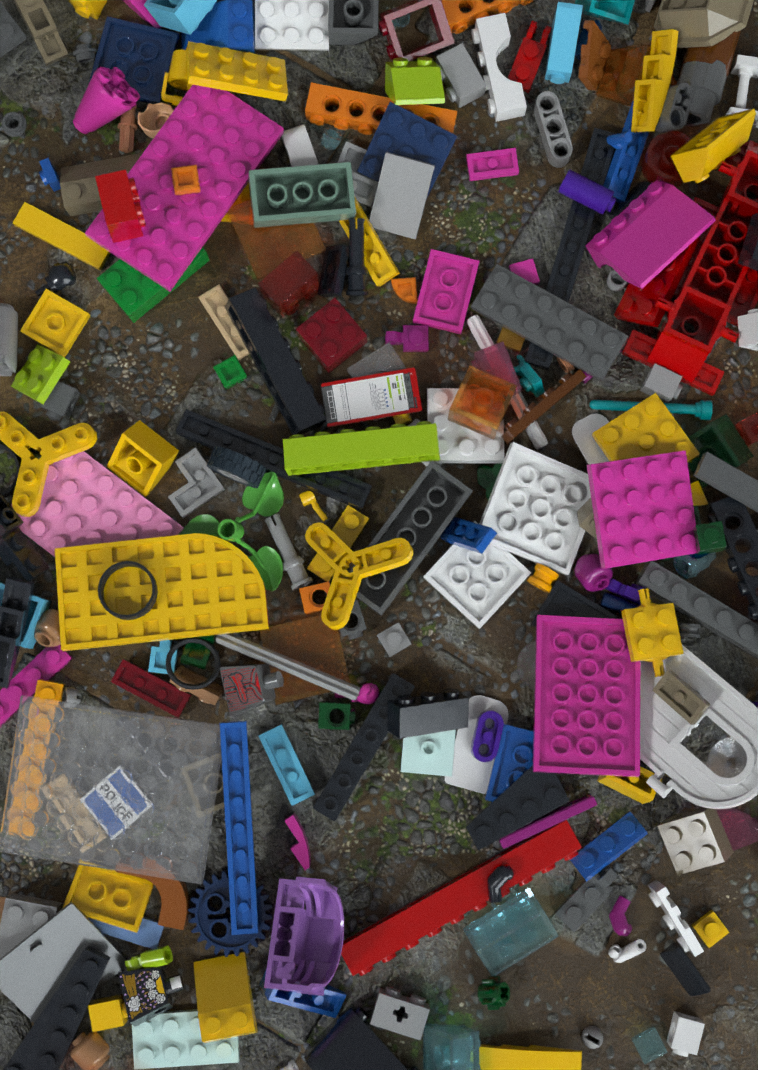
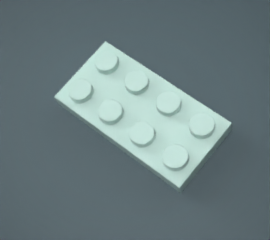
M198 1009L165 1011L138 1026L132 1025L134 1070L238 1063L240 1061L239 1036L209 1043L202 1042Z

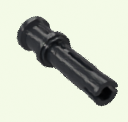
M351 218L348 219L350 267H347L346 270L348 275V291H346V296H367L366 275L368 270L367 267H364L365 219L357 218L356 229V220Z

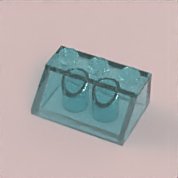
M530 887L517 893L507 902L496 906L491 912L472 921L470 925L463 928L475 952L491 976L498 975L559 937Z
M425 1024L423 1031V1070H481L479 1064V1031L466 1026Z

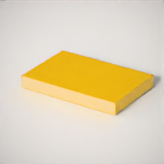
M81 858L63 908L72 901L87 918L138 933L154 884L147 879L117 873L114 868Z

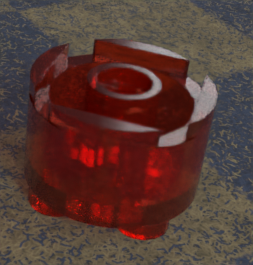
M668 131L653 138L642 160V174L644 178L651 184L657 180L671 184L676 188L682 185L684 182L671 155L689 142L691 138L679 131Z

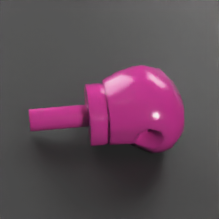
M372 683L363 684L359 687L360 692L357 699L352 700V702L368 705L374 703L379 697V688ZM335 693V698H346Z

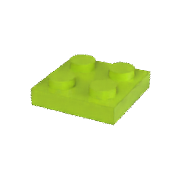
M37 344L35 349L30 352L28 360L21 371L16 374L11 387L44 404L70 361Z

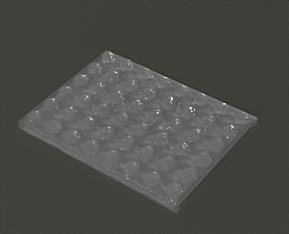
M22 695L19 704L0 832V852L202 884L204 881L221 763L220 724Z

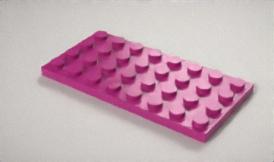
M192 85L128 173L129 178L134 177L138 190L140 205L146 222V227H142L144 236L113 243L102 209L86 230V237L171 292L248 184L249 170H258L283 135L284 128L228 91ZM197 165L201 192L175 196L171 168Z

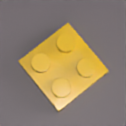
M46 289L20 332L65 358L91 315Z

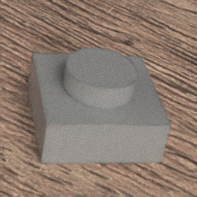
M399 622L377 635L389 657L411 645Z

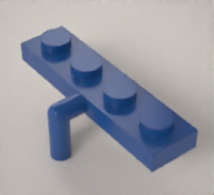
M632 101L622 133L612 134L607 137V143L616 150L603 186L614 191L613 197L617 198V203L625 202L649 134V132H631L634 101Z

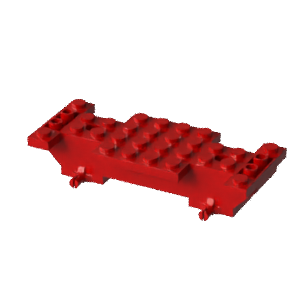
M751 140L740 147V152L722 161L718 171L731 176L718 207L697 197L693 200L714 216L716 221L699 236L700 240L673 294L674 301L671 302L661 296L658 297L655 306L667 311L668 314L656 339L633 329L621 353L649 367L657 364L683 376L681 382L711 396L715 394L724 371L704 361L711 352L716 340L720 337L726 338L733 343L736 342L739 332L727 328L726 322L738 327V316L748 314L749 310L755 308L758 301V271L738 264L753 214L758 213V143ZM746 192H752L756 196V200L749 199ZM689 323L693 325L695 333H688L684 329V324Z

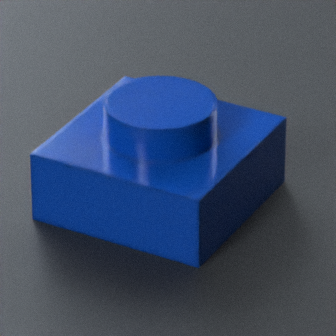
M46 158L39 161L43 169L39 171L44 185L49 184L54 192L60 190V179L50 159Z

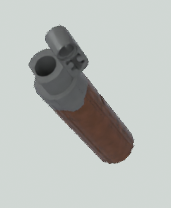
M741 30L738 32L734 31L726 39L714 46L687 47L677 84L669 86L664 107L655 128L657 132L665 133L682 129L685 125L692 127L710 122L714 106L720 103Z

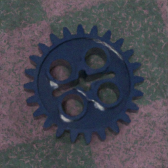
M223 870L222 878H219L214 873L212 875V883L207 879L203 881L205 889L202 887L196 888V892L200 897L193 896L191 898V901L196 906L190 907L188 911L194 913L195 916L191 917L188 921L197 925L191 932H200L201 935L197 942L206 940V950L212 945L215 946V955L218 954L220 949H224L225 957H228L230 950L234 951L236 957L239 956L240 948L249 953L250 943L257 948L259 945L257 937L260 939L266 938V934L262 929L270 930L271 925L265 922V920L273 918V914L267 912V910L273 907V904L265 903L270 894L261 893L264 884L256 887L259 932L255 934L232 935L230 915H223L213 919L208 918L209 914H222L230 907L228 873L226 870ZM210 897H220L223 902L222 907L213 908L209 902ZM217 922L224 923L227 932L225 934L216 933L214 924Z

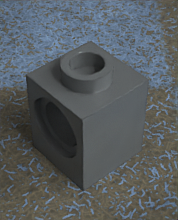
M58 381L45 403L40 406L47 411L45 415L52 419L60 421L62 417L69 420L81 393L76 388Z
M358 599L355 600L351 614L358 617L357 626L354 628L344 626L340 629L342 637L348 636L349 640L364 636L362 631L367 630Z

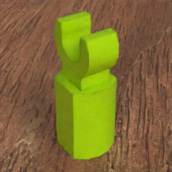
M167 945L147 950L141 953V955L131 957L130 960L125 961L127 971H133L142 967L146 969L167 965L173 961L172 951Z

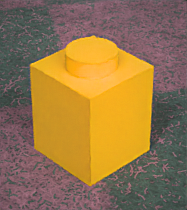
M123 994L96 999L88 1005L92 1032L121 1027L128 1021Z

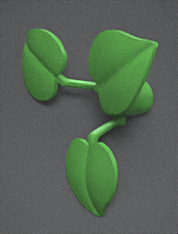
M274 472L265 473L258 488L246 487L242 502L246 508L253 510L251 513L242 517H236L235 521L225 519L220 523L215 517L202 514L193 518L179 534L201 533L237 542L253 555L248 558L260 573L265 589L269 591L276 590L281 582L283 575L282 559L278 552L269 546H264L256 552L241 539L244 535V528L241 522L255 516L257 512L264 517H269L281 509L284 494L277 474Z

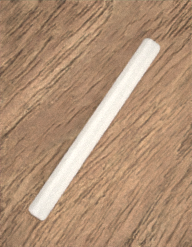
M474 315L467 319V325L520 420L525 416L523 410L528 407V404L480 317ZM537 421L525 429L535 449H541L548 444Z

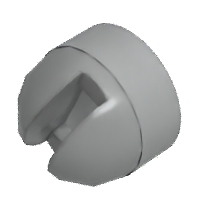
M612 270L607 277V286L612 291L622 290L626 286L627 281L623 280L615 270Z
M64 687L61 701L63 708H74L79 705L81 700L77 699V696H81V693L78 689Z
M588 1026L582 1032V1041L588 1048L596 1049L603 1043V1034L598 1027ZM588 1034L598 1039L599 1041L596 1043L588 1039Z

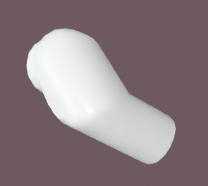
M638 939L622 948L615 944L609 949L608 955L613 958L614 962L622 963L645 952L646 943L642 939Z

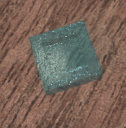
M655 1027L631 1038L644 1064L668 1053Z

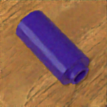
M570 169L558 193L602 215L605 210L611 211L617 199L613 197L614 191Z

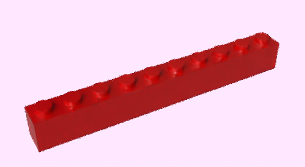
M564 820L520 841L343 940L341 955L352 976L358 973L360 976H363L374 969L372 965L381 960L383 963L392 960L397 956L395 952L405 948V950H409L420 943L418 939L425 935H428L430 938L441 932V926L449 922L453 925L463 920L466 912L472 909L474 912H477L488 905L486 901L489 900L487 878L498 866H510L514 872L513 878L501 887V895L504 897L511 892L509 888L516 884L523 886L533 880L532 875L540 871L544 874L554 869L557 861L563 858L565 861L574 858L579 854L577 850L581 849L582 846L568 821Z

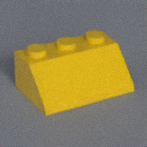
M754 108L717 118L671 155L684 183L690 181L699 183L710 176L709 172L719 168L722 161L740 152V147L748 141L756 115Z

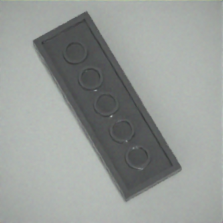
M496 264L471 305L474 311L600 381H603L628 340L626 334Z

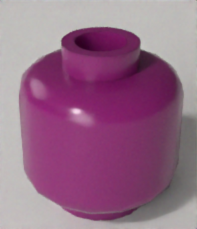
M598 554L582 556L577 561L574 570L575 576L583 587L591 592L605 589L613 576L611 568H601Z

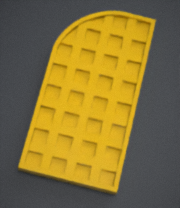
M193 533L55 548L62 651L269 629L266 589L260 573L247 555L224 539L208 534ZM122 561H133L143 565L154 576L157 583L158 594L154 606L147 614L134 620H123L113 616L102 606L98 596V584L103 573L110 566ZM137 567L118 569L111 574L104 587V599L111 611L122 615L134 614L147 605L152 595V582L149 575Z

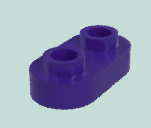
M488 710L482 712L476 721L471 743V753L476 760L481 762L492 761L498 753L504 721L502 716L495 711ZM489 718L493 721L491 728L485 726V721ZM482 744L487 746L485 753L479 751V747Z

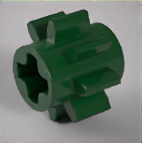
M489 976L488 979H482V983L478 987V999L482 1005H487L488 1010H499L500 1007H505L506 1002L509 1001L510 988L506 981L500 982V976Z

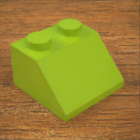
M419 57L417 61H408L406 58H394L393 62H386L385 93L395 105L445 103L440 66L429 57Z

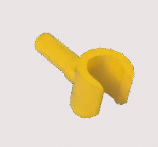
M305 491L300 493L299 496L304 507L312 504L313 509L322 521L328 519L317 503L313 492Z

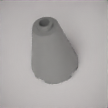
M1 303L0 376H12V373H15L17 369L18 313L14 310L13 306Z

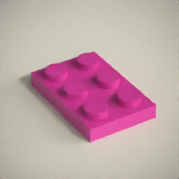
M431 249L413 323L461 334L479 260Z

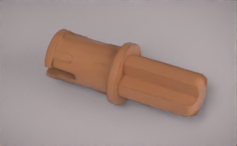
M137 105L121 115L120 123L117 126L120 130L119 150L124 153L133 152L134 136L135 131H137V125L135 124Z

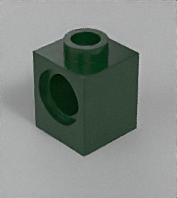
M319 702L318 729L350 730V724L355 725L356 709H351L350 703ZM338 708L344 712L345 718L343 722H332L330 713L333 709Z

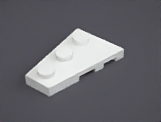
M657 880L648 884L651 890L648 896L656 908L661 906L665 912L662 918L670 930L675 928L680 937L676 940L685 953L689 951L695 957L704 952L689 925L684 919H681V912L670 897H667L670 894L667 888Z

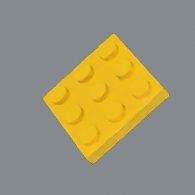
M656 393L592 433V437L609 461L686 450L687 463L700 455Z

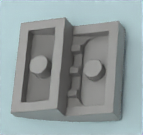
M346 141L337 163L351 162L354 195L358 202L372 207L378 182L357 172L367 150Z

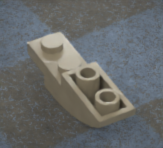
M13 0L24 23L27 25L45 65H50L68 57V52L44 1Z

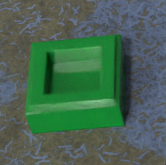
M235 355L213 366L226 390L248 378Z

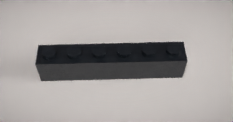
M255 287L229 298L225 309L292 435H303L320 427L326 420L325 410L320 403H317L313 395L312 385L303 377L302 367L299 361L293 358L289 342L285 337L281 336L278 330V322L274 316L270 315L264 296L259 294Z

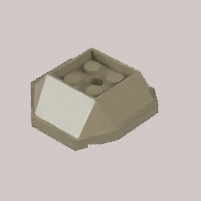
M662 0L654 28L656 31L678 30L677 48L714 46L726 39L734 31L738 32L747 26L754 0Z

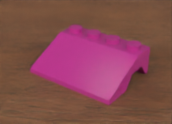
M657 179L585 246L598 268L601 269L607 264L623 280L642 289L716 220L714 216L676 187Z

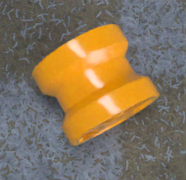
M536 563L534 567L535 572L532 576H529L527 582L549 593L552 589V582L557 580L559 574L540 563Z

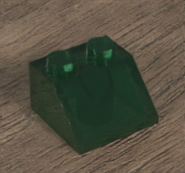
M727 414L688 437L700 453L697 458L688 463L693 474L702 455L706 452L735 468L754 457ZM697 478V480H698L699 483L701 484L702 488H704V487H706L707 485H709V484L705 483L704 481H702V480H700V479Z

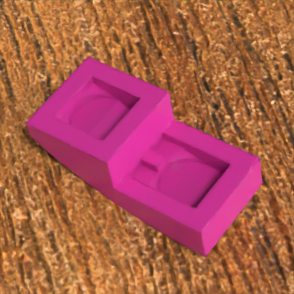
M293 813L285 819V823L298 840L291 847V850L304 870H307L311 865L309 845L304 829L296 814Z

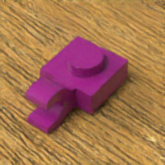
M403 325V333L386 331L385 345H403V352H428V325Z

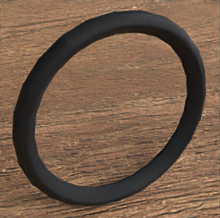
M195 637L185 638L174 644L169 650L165 662L166 670L171 680L178 686L190 690L201 689L211 684L216 679L221 665L220 657L215 647L208 641ZM199 643L206 646L212 652L215 658V669L206 681L199 684H187L180 681L174 675L171 668V659L174 652L184 644Z

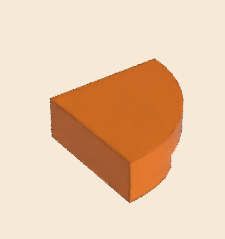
M416 277L391 279L393 291L400 299L408 303L417 304Z

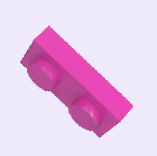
M516 148L466 154L469 181L519 174Z

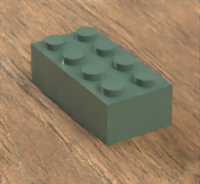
M351 162L249 170L248 178L254 228L348 220L356 215Z

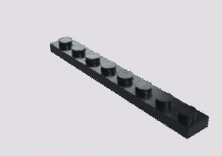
M187 409L176 429V434L211 449L218 446L238 452L262 464L267 472H274L281 478L359 510L363 509L372 485L338 471L288 476L285 470L284 450L282 448Z

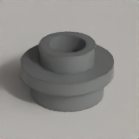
M81 44L76 46L77 50L72 52L73 57H76L77 63H87L95 61L97 48H92L91 44Z
M9 112L3 117L2 129L8 136L18 137L26 131L27 121L22 114ZM14 122H18L19 125L16 128H11Z

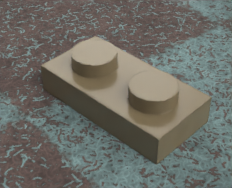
M667 670L652 690L691 725L696 724L710 706L707 700L672 670Z

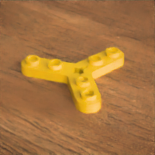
M0 412V440L22 458L12 499L13 510L24 517H30L38 511L49 465L93 447L97 441V432L87 423H78L38 439L10 414ZM31 447L34 450L40 452V455H42L41 458H35L33 453L28 449Z
M318 522L309 526L305 534L306 541L335 570L322 609V621L333 630L343 628L349 620L361 580L409 563L413 557V548L406 539L395 538L353 552L327 525ZM349 563H353L355 565V567H353V572L351 573L348 570H345L349 568Z

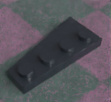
M532 765L465 827L479 851L570 800L555 773L533 772Z

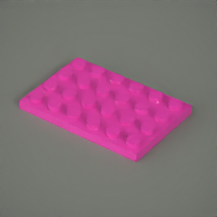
M537 615L533 772L625 777L640 776L641 661L631 662L623 619Z

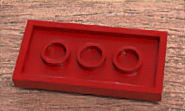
M700 237L695 239L642 289L629 283L614 316L621 321L658 327L665 310L655 306L659 296L671 301Z

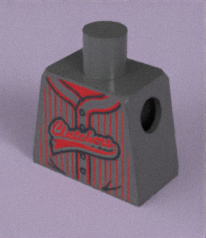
M243 664L220 667L230 716L247 712L274 700L276 697L274 688L282 687L284 684L281 672L270 673L268 664Z

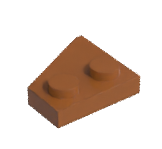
M585 20L583 28L588 31L587 45L581 46V63L578 78L587 90H597L599 81L603 77L606 60L611 53V44L594 20Z

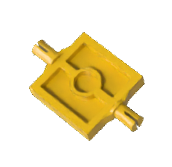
M649 588L640 589L638 592L641 605L637 608L621 611L631 662H652L655 677H661L665 674L663 660L668 657L684 654L674 604L659 605L651 603Z

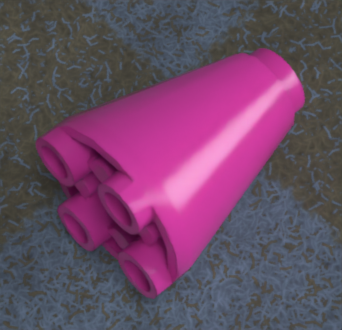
M106 67L97 68L77 108L73 124L83 134L94 132L132 109L140 99V95L127 83L124 73L119 68L113 67L112 70Z

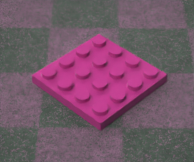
M686 450L587 465L601 568L606 569L697 553L693 529L696 521Z

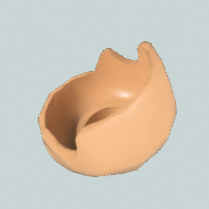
M162 102L148 104L147 109L143 113H138V124L148 137L154 139L174 109Z

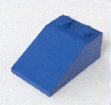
M224 0L215 3L212 10L205 15L198 28L191 35L181 32L182 50H186L188 41L256 54L255 13L252 0Z

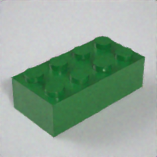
M203 247L171 292L210 261ZM121 259L97 277L102 287L133 323L171 293Z

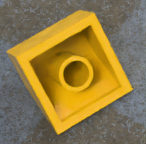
M139 420L122 433L107 464V468L144 497H147L170 469L179 450Z

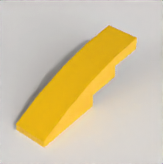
M669 29L652 32L650 55L644 56L642 80H635L631 132L655 131L671 82L676 57L678 30Z
M474 1044L472 1045L471 1070H582V1051L537 1045L523 1047L506 1044L501 1046Z

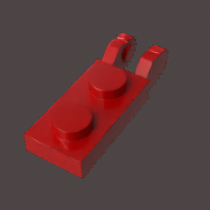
M533 20L526 38H523L508 77L511 81L522 83L523 91L527 93L530 92L552 29V27L546 26L540 43L531 40L537 29V22Z

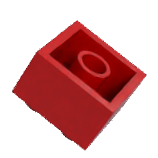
M126 169L95 176L106 225L113 243L144 236L142 227H146V222L134 177L129 178Z

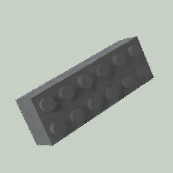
M431 461L368 546L371 547L395 538H403L413 548L412 559L403 566L363 578L356 598L382 616L468 500L473 490Z

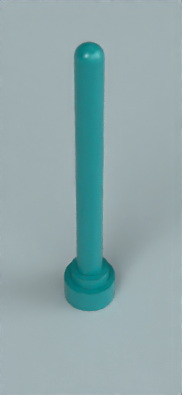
M592 400L589 406L593 410L628 411L640 402ZM701 400L695 404L664 403L670 413L694 414L700 420H711L712 400Z

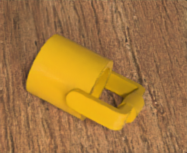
M175 50L173 52L169 73L165 72L161 99L175 106H178L183 97L165 94L167 81L172 87L183 91H188L193 85L187 82L186 50Z

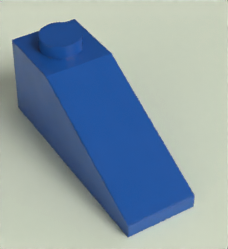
M266 971L259 983L265 996L270 1001L333 1018L337 1017L347 996L345 992L328 984L325 986L324 996L264 988Z

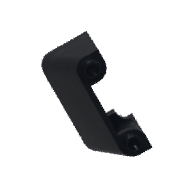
M352 1003L306 1047L304 1056L306 1063L312 1070H419L414 1064L411 1067L407 1064L404 1065L369 1028V1023L367 1022L369 1019L368 1014L360 1006L355 1008Z

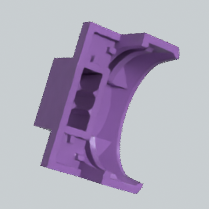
M296 877V880L279 879L264 988L324 996L325 986L332 980L337 970L344 939L342 902L337 893V887L325 879Z

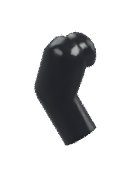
M498 866L488 876L487 886L490 903L502 901L501 887L514 876L513 869L510 866Z

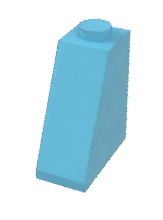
M564 2L557 3L545 72V80H550L554 84L569 83L583 5Z

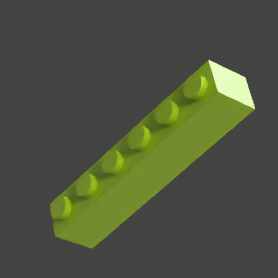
M429 421L418 422L415 426L395 424L391 428L386 429L368 427L365 431L355 432L353 429H345L338 434L318 432L315 436L292 435L289 439H283L284 465L288 476L440 460L436 423L431 424Z

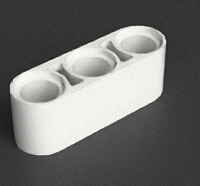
M305 125L285 130L281 137L291 166L319 165Z

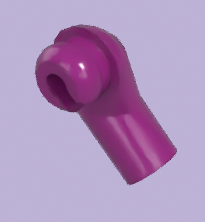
M619 895L609 914V919L617 935L628 936L632 931V927L628 924L625 912L631 901Z

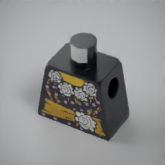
M161 967L118 973L128 1020L133 1026H138L173 1007L171 994L184 990L181 974L167 978L165 970Z

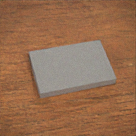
M386 152L369 219L373 228L416 240L435 168L434 164Z

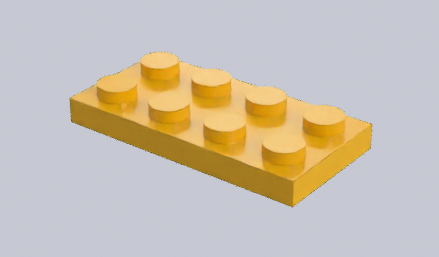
M188 41L186 47L188 84L286 101L288 88L284 59Z

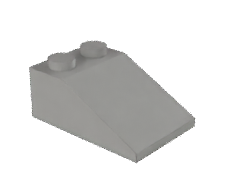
M15 893L6 897L0 923V958L63 908L64 903Z

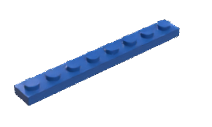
M247 720L220 722L232 935L255 934L259 932Z

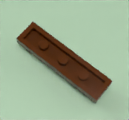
M581 369L574 375L568 372L558 381L561 385L556 390L550 387L541 395L543 400L538 405L533 402L523 410L525 416L520 420L515 417L504 426L507 431L501 437L509 444L578 386L587 376Z

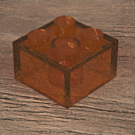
M469 366L449 409L447 420L494 440L514 397L517 385Z

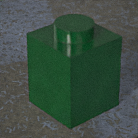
M722 521L695 525L693 528L696 539V555L720 552L727 547Z

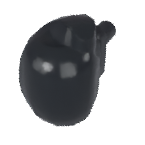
M55 263L48 272L49 276L45 277L47 284L35 292L37 296H41L46 289H51L56 293L66 286H72L76 283V274L70 265Z

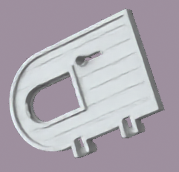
M682 645L684 654L668 657L663 660L665 672L672 670L710 703V706L696 724L691 725L652 691L662 676L655 677L652 662L641 661L640 760L655 772L646 783L662 798H665L674 789L689 802L710 809L737 807L757 796L758 708ZM705 716H708L745 749L747 763L739 775L732 778H723L716 775L681 744L686 736L691 734V730L696 728ZM665 773L672 779L666 785L660 781Z

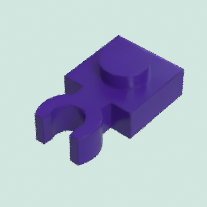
M611 578L609 585L605 589L641 605L638 590L645 588L633 583L631 587L626 586Z

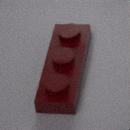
M125 659L122 660L111 680L117 686L177 718H180L191 697V694L180 691L176 686Z

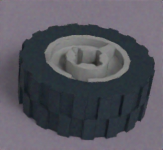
M218 446L214 447L206 465L214 472L252 488L259 487L266 468L257 461L238 452Z

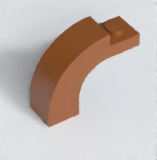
M152 854L145 857L144 863H141V858L126 856V859L118 861L117 873L147 879L158 889L162 901L158 925L184 930L189 917L190 897L186 883L179 871L168 861Z

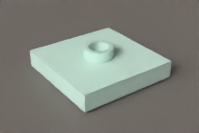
M456 730L403 738L400 772L452 777Z

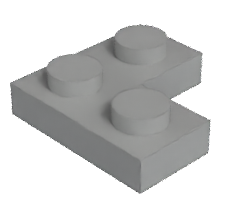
M196 447L175 461L188 480V483L172 493L168 498L182 518H185L225 489L213 471L206 466V461Z

